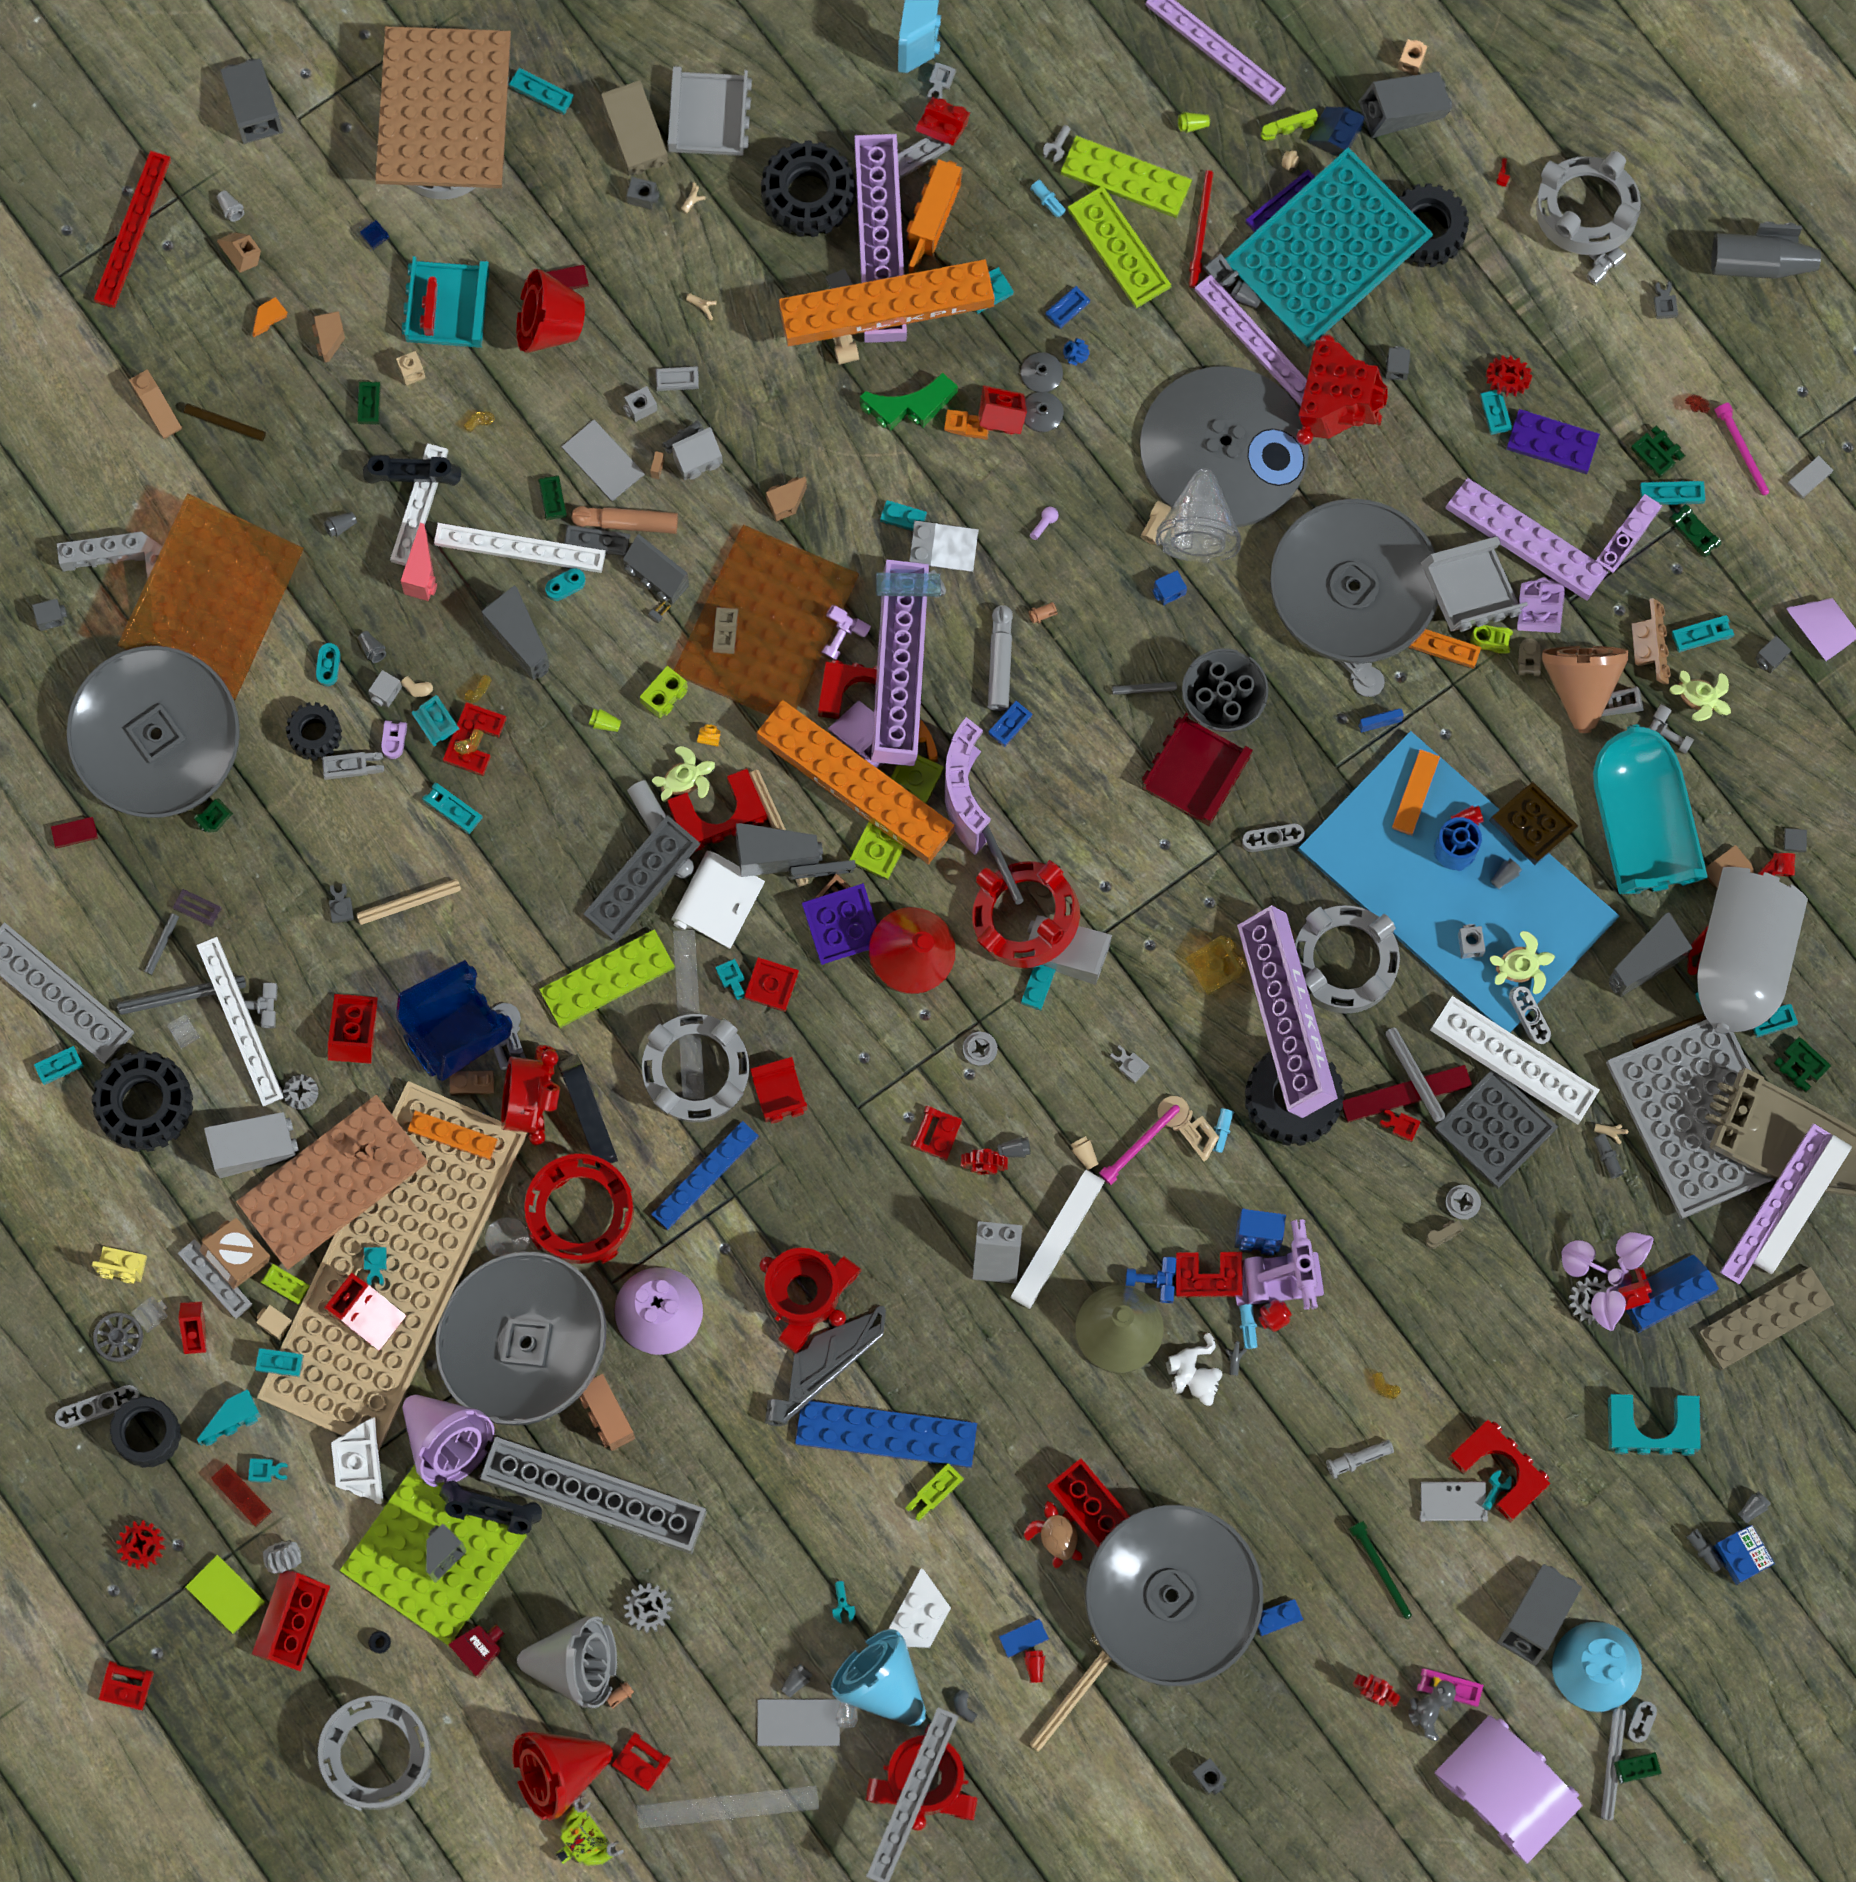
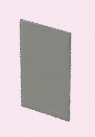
M595 420L590 422L562 446L566 453L611 501H614L645 475Z
M838 1699L758 1700V1746H840V1701Z

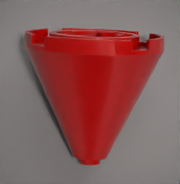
M907 907L888 914L875 927L869 942V959L875 974L879 976L886 986L904 994H920L934 989L946 979L955 961V942L949 927L939 916L922 908Z
M534 1731L518 1735L512 1749L513 1767H519L522 1780L517 1781L526 1803L541 1820L548 1819L549 1821L562 1816L610 1763L613 1756L610 1745L604 1741Z

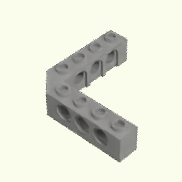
M143 532L57 544L59 564L63 572L76 570L78 567H97L99 564H118L121 561L145 560L153 628L156 638L160 640L179 637L170 562L164 547Z

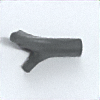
M1236 1341L1233 1353L1229 1348L1225 1350L1231 1362L1229 1375L1238 1376L1240 1359L1247 1351L1245 1348L1239 1351V1341Z

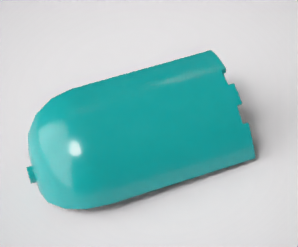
M1638 724L1628 726L1626 731L1617 734L1605 743L1597 755L1593 770L1595 794L1619 894L1642 893L1641 891L1649 888L1652 889V892L1668 890V885L1680 883L1682 886L1708 878L1683 772L1675 752L1660 733L1649 728L1639 727Z

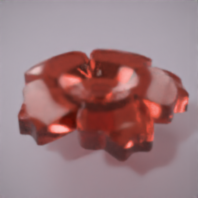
M1692 394L1685 399V404L1690 405L1689 407L1692 412L1697 413L1700 410V412L1707 414L1710 410L1709 402L1699 395Z

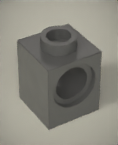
M632 177L627 193V204L652 210L653 203L658 202L660 191H657L656 183ZM643 191L649 193L647 196L639 195V193Z
M1402 346L1389 348L1386 379L1407 380L1410 360L1409 349H1405Z
M58 599L32 605L40 631L65 625L66 609L64 604L60 605Z
M1775 636L1758 652L1755 659L1761 669L1771 673L1789 656L1791 649Z
M1211 1758L1191 1773L1207 1795L1211 1792L1216 1795L1225 1788L1223 1783L1227 1779ZM1206 1773H1213L1216 1776V1783L1212 1785L1207 1784L1204 1780Z

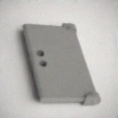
M1421 1482L1420 1522H1487V1511L1482 1507L1486 1500L1485 1482Z

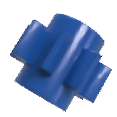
M1078 338L1075 341L1070 340L1063 348L1064 358L1068 360V363L1075 366L1078 362L1082 364L1089 356L1088 345L1084 344V340Z

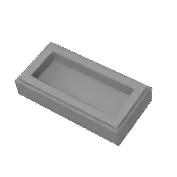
M698 366L656 369L657 391L699 389Z
M1818 456L1792 478L1787 485L1803 499L1833 472V469Z

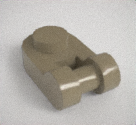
M1525 639L1519 646L1518 675L1533 674V676H1540L1541 649L1539 643L1534 639ZM1525 661H1533V665H1526Z
M1451 1220L1444 1224V1229L1439 1232L1436 1230L1430 1231L1426 1239V1246L1434 1249L1460 1234L1464 1230L1461 1222Z

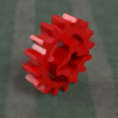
M1502 355L1501 360L1494 358L1493 363H1489L1486 371V383L1491 384V390L1498 389L1497 394L1505 392V396L1508 397L1509 393H1512L1515 397L1517 392L1523 394L1525 389H1529L1532 379L1531 368H1526L1527 362L1520 363L1521 358L1513 360V356L1510 355L1509 359H1506Z
M973 1149L971 1153L961 1155V1167L970 1169L971 1172L977 1173V1175H996L998 1171L1008 1169V1157L999 1155L998 1152H994L992 1149Z
M143 1520L141 1526H138L134 1521L132 1528L127 1525L125 1526L127 1531L125 1534L119 1533L122 1541H116V1544L121 1546L117 1553L124 1554L121 1557L122 1562L129 1560L127 1563L128 1567L131 1568L135 1564L137 1570H140L141 1565L149 1569L150 1562L157 1565L156 1557L163 1558L159 1552L166 1549L161 1544V1542L165 1541V1538L158 1536L162 1531L159 1528L154 1530L155 1525L153 1523L147 1527L146 1522ZM142 1531L151 1533L153 1537H145ZM133 1534L131 1542L127 1543L129 1537ZM139 1538L146 1543L143 1545V1553L136 1547L139 1545ZM155 1547L154 1552L149 1556L150 1550ZM129 1554H138L140 1560L130 1557Z
M1358 1674L1353 1682L1354 1687L1361 1691L1360 1695L1364 1699L1380 1707H1383L1384 1704L1396 1707L1401 1698L1399 1694L1392 1690L1393 1686L1387 1681L1372 1674L1368 1678Z

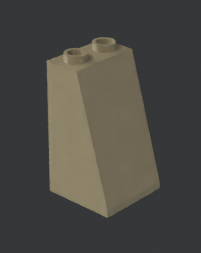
M639 80L602 93L603 112L629 176L642 174L652 167H662L668 162L667 151L641 81Z

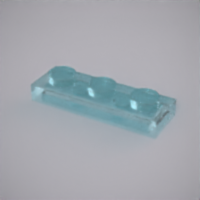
M876 573L877 596L940 597V574Z

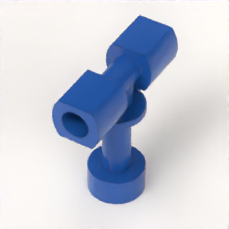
M1163 1257L1162 1271H1157V1275L1138 1274L1136 1269L1127 1268L1126 1286H1135V1282L1156 1284V1288H1161L1160 1302L1173 1303L1174 1286H1172V1279L1176 1271V1258Z

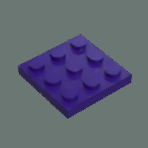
M864 883L801 903L821 965L869 950L870 938L877 924Z

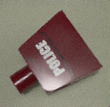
M497 1624L488 1632H485L479 1625L448 1645L478 1679L501 1652L495 1642L505 1634Z

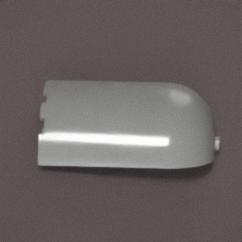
M1723 867L1698 968L1700 1003L1707 1020L1717 1033L1742 1032L1763 1024L1778 1010L1785 997L1808 899L1792 884L1787 886L1779 882V877L1766 872L1763 875L1750 873L1748 868Z

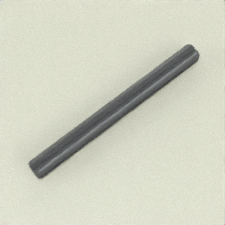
M236 976L235 980L239 989L245 988L246 981L244 976ZM212 982L118 1002L117 1008L119 1014L123 1015L216 994Z

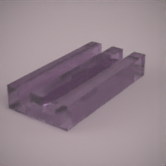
M182 889L173 906L174 910L209 927H213L218 913L222 910L220 906ZM186 896L213 909L214 912H209L183 898ZM180 903H181V904H183V905H185V906H187V907H189V908H192V909H194V910H196V911H198V912H200V913H202V914H204V915L210 917V919L208 920V919H206V918H204V917H202V916H200V915H198V914H196V913H193V912H191V911H189V910H187V909H185V908H183V907H181V906H179V905H180Z

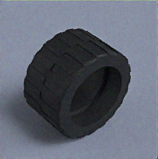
M139 1396L138 1398L129 1399L126 1403L124 1402L114 1413L115 1415L110 1423L112 1444L117 1452L132 1465L143 1468L156 1467L159 1464L165 1463L178 1449V1444L181 1440L180 1424L176 1415L161 1400H157L154 1397ZM143 1412L156 1413L163 1419L166 1425L164 1440L157 1448L148 1452L135 1451L128 1445L125 1439V1430L128 1423L133 1417Z

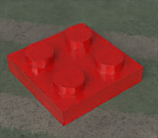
M758 957L744 999L786 1012L799 970Z

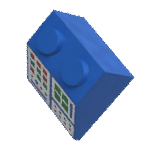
M1753 1525L1736 1532L1714 1545V1549L1725 1563L1724 1566L1735 1585L1775 1564Z

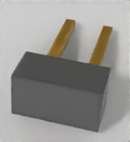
M663 602L656 610L652 609L648 616L656 623H659L662 620V615L671 605L659 614L657 611L665 604Z

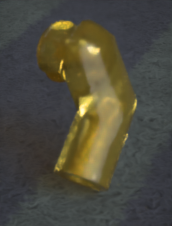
M475 412L463 427L471 433L478 425H491L495 417L491 412Z
M483 675L475 691L467 690L464 697L465 700L470 701V703H477L486 693L492 679L487 675Z

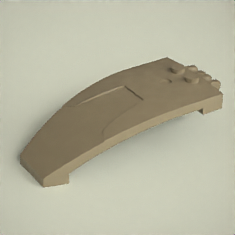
M1747 1068L1739 1070L1733 1087L1725 1083H1718V1089L1729 1094V1096L1726 1098L1722 1095L1714 1094L1713 1100L1716 1102H1711L1710 1108L1720 1113L1721 1117L1711 1113L1705 1116L1706 1120L1717 1125L1709 1148L1756 1172L1778 1180L1809 1128L1814 1123L1852 1146L1825 1193L1856 1197L1855 1128L1764 1080L1763 1076Z

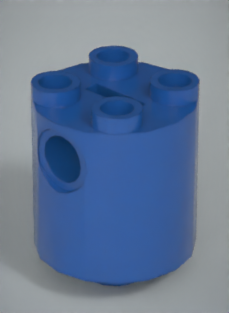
M1464 817L1448 820L1441 827L1434 846L1435 858L1444 867L1452 870L1461 871L1468 867L1475 860L1482 843V834L1478 825Z

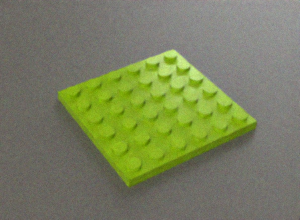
M414 1465L342 1566L340 1572L449 1646L448 1644L459 1635L527 1535L507 1532L508 1525L467 1514L464 1520L449 1516L445 1511L446 1503L440 1497V1490L445 1483H437V1487L428 1485L418 1475ZM444 1524L463 1543L467 1552L434 1583L426 1572L427 1539L430 1537L428 1533L436 1525L440 1527Z

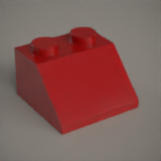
M983 385L978 415L979 425L987 430H1001L1010 435L1014 433L1021 434L1027 414L1024 394Z

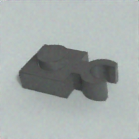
M1659 282L1655 286V292L1659 295L1654 297L1656 319L1677 318L1678 316L1676 295H1669L1672 289L1671 282H1667L1666 290L1660 288Z
M342 884L343 889L340 893L335 892L333 885L330 886V892L335 900L329 901L332 923L354 920L351 898H345L347 894L345 884Z

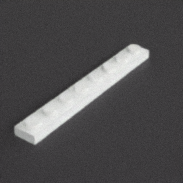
M438 523L434 541L435 546L602 573L606 554L605 550Z
M215 937L197 945L262 1105L266 1106L283 1099L284 1096L219 938Z

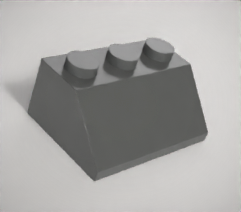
M638 534L623 559L624 570L632 577L636 575L641 579V584L650 590L652 588L656 591V595L660 600L665 603L668 601L673 605L689 587L688 573Z
M444 1524L440 1527L436 1525L428 1533L430 1537L427 1539L426 1572L434 1583L467 1552L463 1543Z

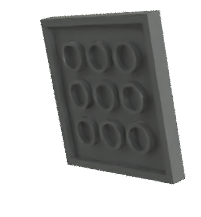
M1491 1070L1434 1130L1490 1183L1499 1189L1547 1140L1558 1126L1509 1080Z

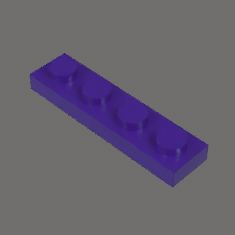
M1309 169L1248 217L1245 223L1256 232L1310 183L1315 176Z

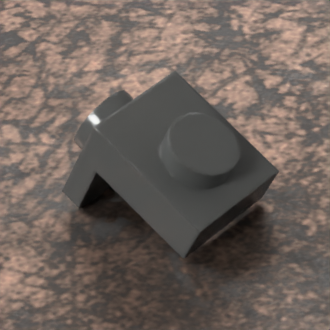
M1218 254L1203 266L1209 276L1211 275L1221 286L1225 287L1233 284L1236 281L1235 277L1239 274L1237 270H1232L1222 254Z

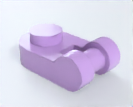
M385 720L381 747L384 756L389 759H396L403 753L407 731L406 722L394 724L392 721ZM391 732H398V737L390 736Z

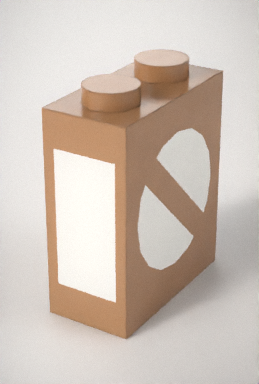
M237 1218L230 1222L227 1220L222 1223L218 1228L219 1230L214 1234H207L202 1239L200 1252L233 1289L265 1267L270 1258L266 1250Z

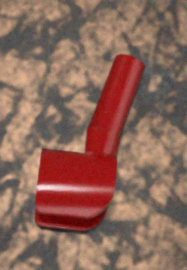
M1506 158L1502 159L1501 170L1496 180V183L1503 187L1507 186L1510 176L1505 174Z

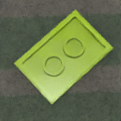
M218 1555L186 1586L232 1634L265 1603Z

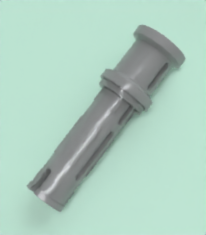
M1388 1439L1353 1454L1344 1453L1343 1457L1335 1460L1329 1459L1326 1461L1327 1468L1331 1477L1335 1479L1339 1474L1347 1471L1353 1472L1356 1467L1394 1453V1449Z

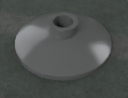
M1036 353L1029 356L1021 368L1023 383L1034 392H1050L1060 384L1063 377L1061 363L1056 357L1048 353ZM1043 367L1046 371L1041 373L1038 369Z
M1037 392L1025 400L1027 414L1024 423L1030 429L1037 432H1048L1055 429L1061 423L1063 406L1060 400L1053 394ZM1045 407L1047 410L1045 412H1041L1039 408Z

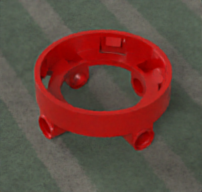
M1051 860L1046 864L1024 861L1008 865L1015 883L1032 881L1044 885L1052 892L1056 906L1053 920L1047 918L1039 925L1037 930L1038 937L1025 942H1014L1005 939L996 931L992 918L994 905L1001 893L1008 888L1000 870L994 873L989 868L983 869L976 878V883L981 889L976 896L972 910L973 927L978 937L977 942L996 960L1016 968L1036 967L1059 956L1073 940L1080 921L1079 901L1074 889L1063 876L1064 872ZM1070 896L1072 898L1070 915H1066L1065 897ZM1035 951L1034 956L1015 958V953Z
M570 1154L559 1157L549 1162L535 1175L527 1190L525 1218L531 1233L529 1236L539 1251L543 1250L548 1255L555 1256L568 1263L586 1264L600 1260L604 1264L618 1255L617 1248L623 1243L631 1229L634 1215L632 1190L620 1171L602 1158L589 1154ZM579 1160H583V1164L595 1166V1163L600 1164V1171L588 1167H578ZM572 1178H588L600 1183L608 1191L613 1201L614 1213L610 1226L599 1238L591 1242L571 1243L565 1241L552 1231L547 1222L546 1204L553 1190L565 1185ZM532 1191L540 1192L536 1201V1213L529 1210V1205L533 1206L536 1195ZM624 1208L628 1209V1211L625 1212V1218L623 1221ZM622 1221H623V1224H625V1225H624L623 1229L621 1230L620 1227H621V1224H622Z

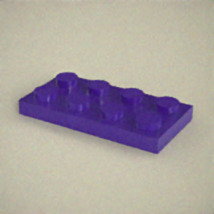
M1519 409L1506 450L1587 474L1600 434Z

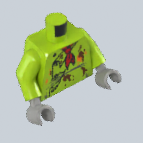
M581 1796L575 1800L574 1806L564 1819L560 1838L565 1843V1846L555 1854L562 1864L574 1856L579 1864L583 1863L586 1866L602 1865L624 1851H616L615 1846L619 1841L610 1843L586 1811L591 1803L589 1802L585 1806L582 1805L581 1799L584 1796Z

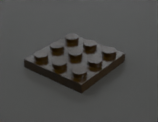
M1533 781L1489 820L1534 865L1539 863L1578 828V825Z

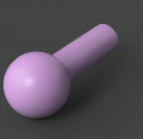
M1046 507L1042 511L1041 521L1030 534L1033 540L1039 538L1049 523H1054L1058 519V511L1054 507Z

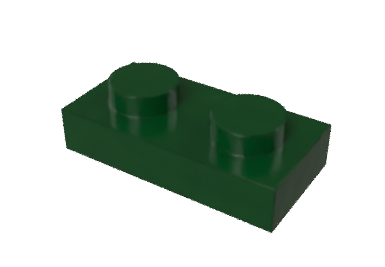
M359 382L358 424L379 425L380 382Z

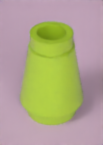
M1184 112L1178 116L1179 130L1185 133L1210 126L1208 114Z
M593 709L588 725L593 726L594 729L618 732L622 720L602 709Z

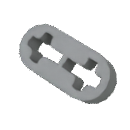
M1646 1701L1637 1706L1627 1730V1736L1633 1743H1642L1647 1739L1657 1714V1709L1653 1703ZM1648 1706L1649 1712L1652 1715H1648L1645 1721H1642L1643 1712L1640 1710ZM1639 1724H1642L1641 1733L1644 1735L1636 1739L1632 1729L1636 1730Z

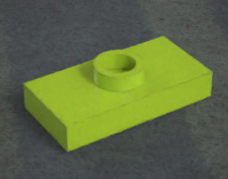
M274 1264L271 1265L261 1281L263 1285L297 1305H300L310 1287L307 1283Z

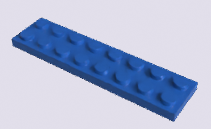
M809 1401L800 1409L796 1445L944 1465L949 1463L951 1466L972 1468L977 1423Z

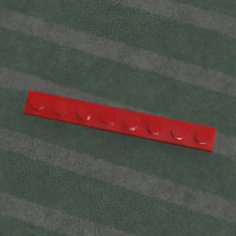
M150 151L94 297L95 303L111 308L116 307L169 167L170 156Z

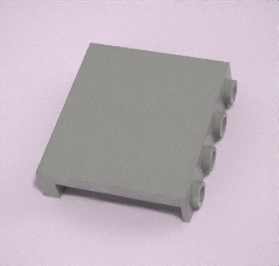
M673 67L668 136L669 152L744 155V148H748V136H745V129H749L750 117L746 116V110H750L751 97H747V90L751 91L752 78H748V70H745L744 75L686 73L682 72L681 67Z
M1498 536L1433 553L1421 562L1451 631L1460 629V632L1470 629L1473 625L1481 627L1491 620L1495 623L1503 620L1505 616H1510V618L1516 617L1528 605L1527 602L1518 604L1494 549L1501 544Z

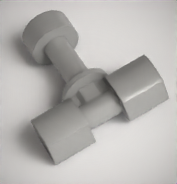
M1618 247L1608 255L1605 253L1602 255H1589L1595 262L1593 263L1594 268L1587 274L1586 278L1596 286L1606 276V272L1611 267L1615 268L1625 259L1626 254Z
M1660 704L1652 718L1653 722L1649 729L1660 733L1663 737L1679 745L1680 748L1678 750L1686 754L1694 739L1686 736L1684 739L1667 729L1668 724L1665 721L1670 715L1671 710Z
M263 983V997H258V1001H245L247 1009H254L258 1011V1014H262V1028L276 1027V1012L274 1011V1001L277 1000L278 989L276 983Z

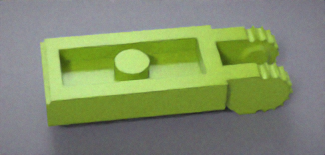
M1316 109L1269 123L1262 127L1261 138L1265 141L1274 140L1277 134L1283 133V135H1287L1299 127L1303 129L1312 127L1318 117Z
M948 1463L917 1493V1496L905 1509L908 1512L913 1510L922 1500L927 1506L916 1515L915 1519L919 1522L930 1510H934L964 1478Z

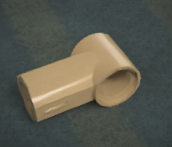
M852 335L833 338L838 365L859 360L857 346L853 342Z
M1158 500L1152 509L1150 519L1141 534V538L1151 545H1157L1166 527H1169L1172 523L1177 509Z

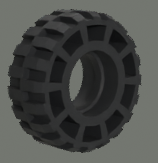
M805 140V143L800 144L793 142L790 143V147L779 149L777 156L772 155L768 160V166L764 167L761 180L762 203L764 204L766 214L772 217V222L777 227L781 225L783 231L789 234L794 232L799 237H804V235L817 237L819 233L824 232V234L831 232L834 226L839 227L843 223V218L848 217L850 214L855 192L853 171L851 167H848L846 158L839 156V151L835 148H828L822 142H818V144L812 143L811 140ZM809 175L824 181L828 190L817 201L801 202L790 195L788 192L789 185L795 179Z
M144 1050L138 1051V1054L133 1055L131 1052L123 1054L124 1058L117 1060V1058L113 1059L108 1069L103 1068L100 1072L101 1078L99 1081H95L93 1087L95 1092L92 1095L93 1114L106 1136L122 1148L127 1147L136 1152H140V1149H146L147 1152L155 1151V1147L158 1146L164 1148L169 1145L168 1141L173 1138L176 1140L181 1135L180 1131L182 1128L186 1129L189 1124L188 1118L193 1112V1093L190 1089V1084L180 1067L170 1058L162 1057L160 1053L153 1052L149 1054ZM141 1083L156 1085L163 1095L160 1109L147 1119L136 1120L130 1118L124 1112L122 1106L125 1094L133 1086Z
M1266 1053L1259 1062L1257 1061L1245 1087V1108L1248 1109V1117L1252 1123L1256 1124L1257 1130L1261 1134L1265 1133L1268 1135L1269 1140L1273 1142L1278 1140L1283 1142L1282 1145L1290 1146L1291 1143L1297 1144V1146L1305 1145L1309 1141L1313 1143L1319 1140L1322 1135H1326L1339 1117L1344 1098L1343 1081L1341 1075L1337 1074L1336 1066L1333 1062H1328L1337 1099L1302 1118L1284 1111L1274 1100V1089L1279 1082L1272 1053Z

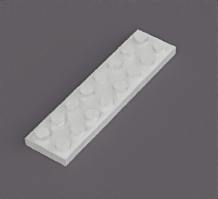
M1453 996L1430 1030L1577 1125L1599 1092V1089Z

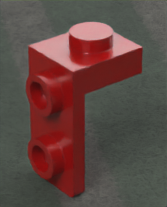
M1643 1267L1634 1269L1638 1279L1637 1283L1618 1288L1626 1301L1625 1310L1650 1302L1648 1293L1652 1291L1648 1280H1646L1647 1277Z

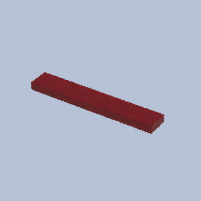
M1465 1065L1424 1077L1435 1097L1472 1086ZM1408 1081L1343 1100L1342 1109L1346 1121L1349 1123L1383 1113L1385 1110L1397 1109L1423 1100L1412 1081Z

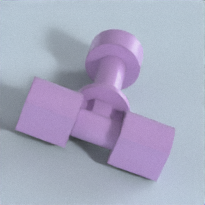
M836 605L830 607L826 616L837 622L836 627L839 631L831 645H825L822 651L824 655L833 660H837L841 654L837 650L846 634L851 635L854 632L861 637H865L871 627L859 619L854 620L847 616L848 612Z

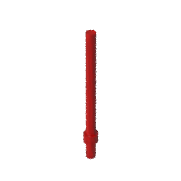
M1210 170L1205 171L1193 261L1190 262L1189 272H1191L1190 288H1195L1198 285L1199 274L1202 272L1203 264L1201 263L1214 174Z

